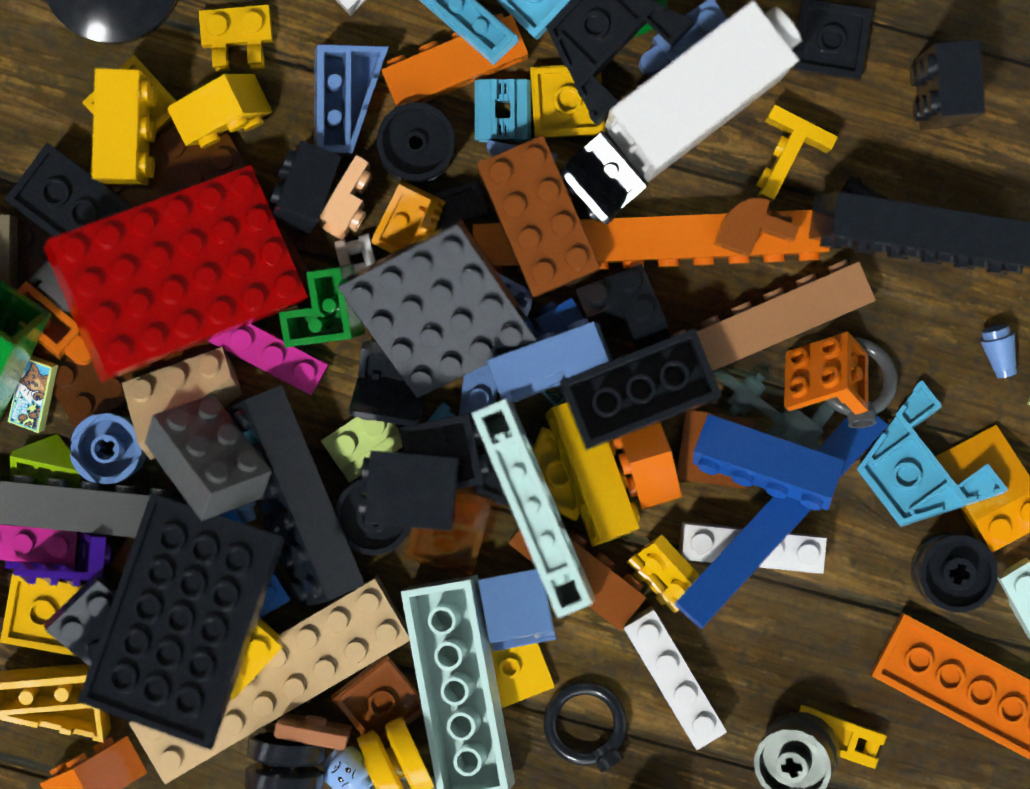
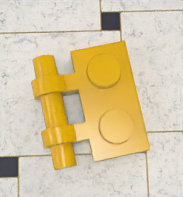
M662 534L645 545L638 554H633L626 561L635 571L633 575L639 582L644 581L656 594L655 599L661 605L666 604L673 613L679 610L675 606V602L700 576Z

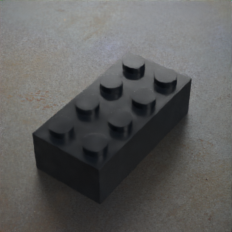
M695 328L559 382L560 390L585 452L718 400L722 396Z

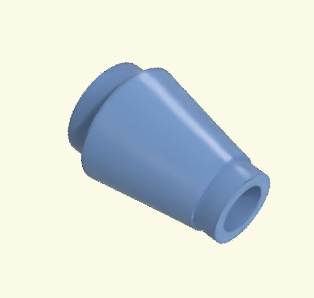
M1009 324L995 325L982 330L983 338L980 340V343L996 374V378H1007L1017 374L1015 332L1010 330Z

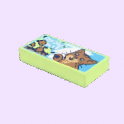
M31 355L14 391L8 422L36 433L45 431L58 369L57 364Z

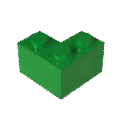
M354 264L326 267L306 272L312 305L295 307L279 312L285 348L352 339L365 334L363 322L337 288L342 279L355 273Z

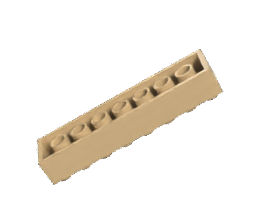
M378 575L364 582L365 585L347 592L278 633L281 636L283 648L233 701L230 699L213 750L202 748L130 721L129 725L164 784H167L410 641L407 624Z

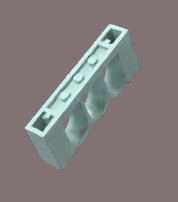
M504 399L472 413L557 618L593 604L596 601L595 595L568 532L563 525L556 503L543 477L514 404Z

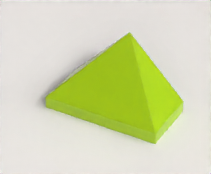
M58 434L16 449L10 455L11 480L12 475L33 476V483L46 485V478L68 480L67 487L80 488L81 475L76 471L71 462V451Z

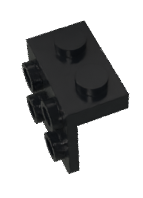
M603 131L571 157L560 170L566 189L573 195L578 194L586 203L585 209L595 221L599 222L601 220L605 225H608L623 206L648 186V182Z
M363 340L358 377L350 403L349 414L363 420H375L399 426H418L426 394L417 398L378 343Z

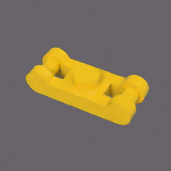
M801 705L799 712L815 715L823 719L833 729L839 741L841 758L876 769L879 760L876 755L880 745L884 746L887 738L886 734L829 715L809 706ZM859 738L867 740L863 752L855 750Z

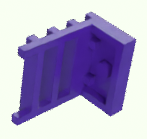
M79 532L77 565L5 560V568L14 569L13 575L20 576L28 584H36V577H41L48 584L58 586V578H62L71 586L80 587V580L88 582L95 574L102 579L103 566L108 565L110 561L111 547L110 543H106V537L101 534Z

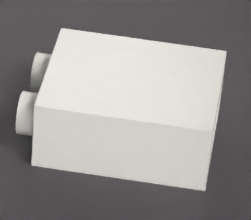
M752 1L612 108L605 124V131L646 182L651 181L783 79L798 62V58L791 51L793 47L801 42L797 29L778 7L774 6L767 13L763 14L756 3Z

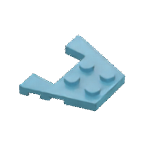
M923 381L916 385L913 393L896 413V417L886 431L881 434L857 468L859 474L900 527L990 499L1008 491V488L988 463L957 485L917 435L913 428L942 408L941 403Z

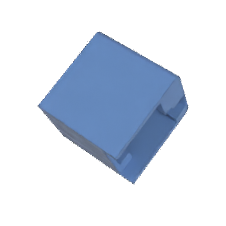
M537 569L478 580L489 643H492L493 652L556 639L548 594Z

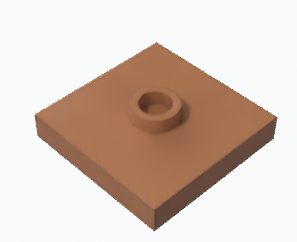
M286 713L276 723L274 736L279 739L343 751L350 739L353 725L327 721L326 718L315 715L300 716Z

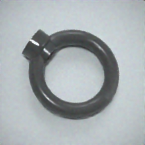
M854 337L866 350L868 356L873 358L880 366L884 379L883 388L874 400H868V411L857 415L845 403H841L838 397L825 400V402L837 412L847 416L850 428H866L877 423L876 414L884 410L893 400L897 390L898 375L893 360L882 347L870 340Z

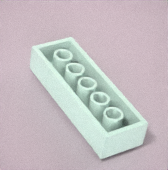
M478 575L407 587L401 591L437 789H511L515 784Z

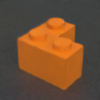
M661 423L613 441L616 450H623V453L619 454L618 457L624 475L630 474L629 477H626L630 498L637 496L641 509L682 497L672 452Z
M112 736L105 739L104 743L99 742L94 745L95 753L89 757L84 752L50 769L51 777L41 782L40 785L42 789H123L147 774V771L128 736L114 741Z

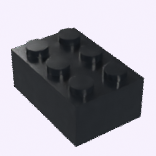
M980 40L935 43L914 60V65L910 66L911 86H916L917 100L913 101V117L915 122H919L920 130L962 127L986 113Z

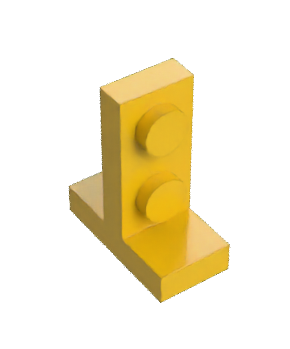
M777 105L770 109L764 122L789 135L787 138L784 136L780 137L772 153L777 157L772 169L765 167L756 186L761 188L757 197L768 199L770 202L775 199L803 142L824 153H828L832 150L838 138L836 135Z

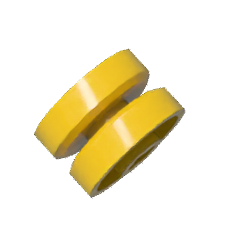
M402 716L385 724V733L391 744L390 747L385 748L379 734L374 730L356 737L365 758L363 760L375 789H404L400 781L404 777H406L411 789L435 788Z

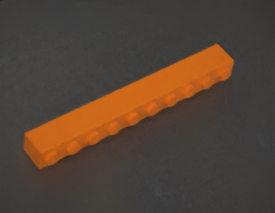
M812 210L777 211L792 217L791 223L799 226L795 240L788 242L759 231L752 253L747 257L713 245L722 220L727 213L614 218L608 225H605L601 220L599 222L594 219L580 220L600 267L599 270H608L609 263H623V269H630L640 264L644 268V262L658 261V267H678L679 260H693V266L714 265V259L728 258V264L750 263L749 257H763L764 263L785 262V256L799 255V261L820 260V254L829 252V248L820 247V240L808 239ZM772 211L766 212V214L771 216ZM501 223L473 224V238L496 272L503 274V268L517 267V273H522Z

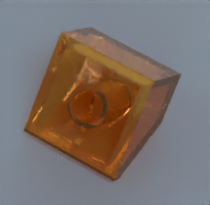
M457 491L454 529L447 531L412 528L405 558L473 575L492 499Z

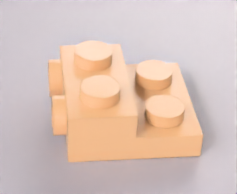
M357 155L354 157L319 217L325 222L323 229L342 241L350 230L357 232L367 215L363 211L365 206L363 201L355 197V194L358 192L362 195L372 179L369 172L371 168L369 162Z

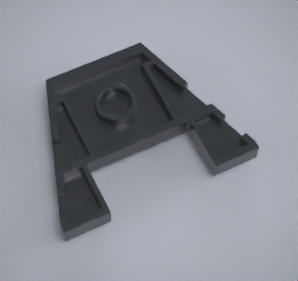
M571 0L546 28L565 67L568 68L575 87L589 111L588 114L591 120L599 126L608 117L610 110L619 104L620 101L596 76L646 23L669 45L674 47L695 25L689 17L676 13L650 0Z

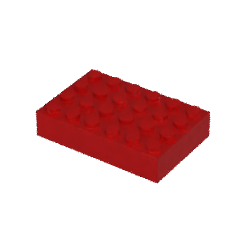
M252 165L50 238L44 246V251L101 383L299 305L308 298Z

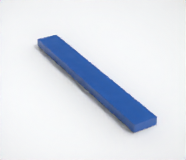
M877 415V423L866 428H850L846 418L816 450L845 460L840 478L887 428L888 424ZM787 496L783 499L773 497L675 602V606L700 629H703L811 509L801 505L800 501Z

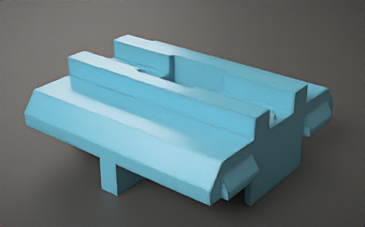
M474 80L475 141L527 142V140H531V80ZM499 85H501V94H499ZM504 85H506V94H504ZM495 103H510V118H495ZM499 126H501V135H499Z

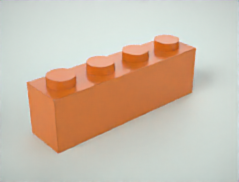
M503 13L494 15L512 30L519 40L494 65L456 32L451 35L452 40L439 45L438 41H433L421 46L418 49L420 53L406 58L404 54L386 62L387 67L381 69L396 107L409 102L426 103L471 84L474 80L483 79L528 60V51L513 16L509 15L504 18Z

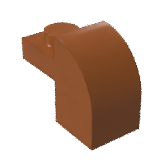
M763 198L748 199L736 205L726 214L713 245L747 257L752 253L759 231L791 242L795 240L799 226L792 224L793 218L786 214L772 211L771 216L767 215L766 211L770 200Z

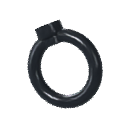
M578 681L562 687L552 696L545 709L543 727L550 747L558 756L576 765L588 766L596 764L601 773L624 758L619 748L627 732V715L621 700L612 690L600 683ZM579 695H591L599 698L608 706L613 717V730L610 738L593 751H579L571 748L563 741L558 731L557 719L561 708L568 700Z

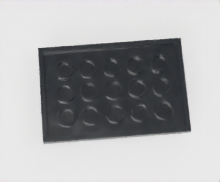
M151 493L78 702L202 748L213 750L285 538L218 515L201 521L191 506Z

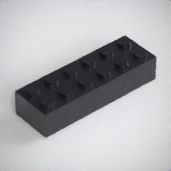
M844 192L814 196L808 239L820 240V247L830 249L854 247L853 252L872 255L875 252L887 253L888 258L908 260V257L920 258L921 263L933 265L949 263L953 264L954 268L965 270L980 268L986 269V273L1007 275L1008 273L1023 274V268H1030V222Z
M282 385L245 399L226 409L227 413L272 471L262 499L255 502L260 505L264 514L263 524L266 532L285 538L278 561L283 569H287L292 581L290 584L291 592L295 600L300 602L302 608L330 601L365 585Z

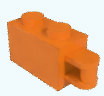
M26 281L17 291L51 313L38 342L59 360L66 354L78 365L89 364L92 360L75 321Z

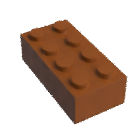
M543 135L476 163L478 172L533 299L599 271L600 267Z

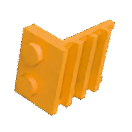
M401 179L370 242L390 253H394L431 234L436 229V224L439 221V216L446 201Z

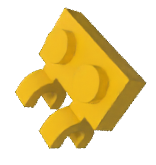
M269 5L199 11L201 46L203 49L212 48V67L215 68L216 73L230 71L228 46L247 45V61L250 68H265L263 43L273 42L271 9Z

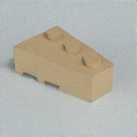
M223 347L122 383L138 445L150 460H153L155 457L146 446L145 440L154 414L213 394L221 405L226 407L242 395L234 365Z

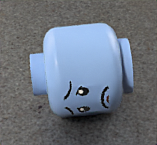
M347 746L343 751L335 749L322 764V768L325 770L324 781L332 789H370L373 785L363 762L365 758L354 746Z

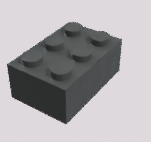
M214 394L152 416L145 444L201 521L262 499L272 471Z

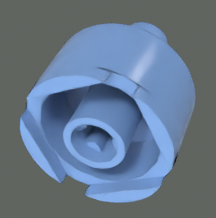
M120 413L92 415L84 419L72 434L71 462L76 471L90 482L114 484L128 480L140 471L146 461L147 455L138 445L131 417ZM104 442H113L115 444L113 447L115 454H104L107 448Z

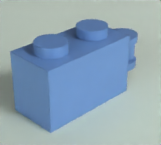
M707 0L685 15L695 25L674 47L669 45L659 34L653 37L651 42L653 48L644 53L639 62L640 71L646 76L655 75L725 23L728 19L715 0Z

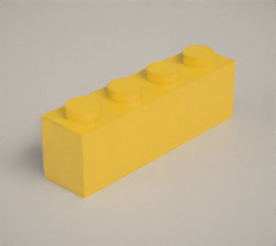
M566 403L552 407L545 414V417L554 435V442L562 459L564 470L569 479L592 547L631 534L640 529L638 522H640L639 511L634 502L630 503L626 489H628L626 475H624L622 469H618L614 459L616 455L614 442L606 443L585 452Z

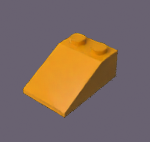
M993 425L935 456L957 485L988 463L1008 488V491L1002 495L960 508L975 538L981 541L991 552L1030 533V475L997 425Z

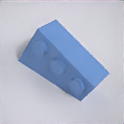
M317 44L314 50V146L341 157L349 158L353 153L388 47Z
M587 318L568 325L569 331L555 335V332L537 337L535 343L487 360L501 400L506 399L510 402L521 401L558 386L560 381L613 361L600 324L597 322L589 323Z

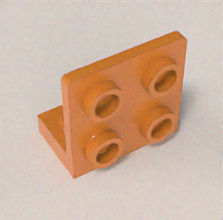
M848 331L786 352L784 407L788 411L838 397L841 403H845L855 415L868 411V353Z

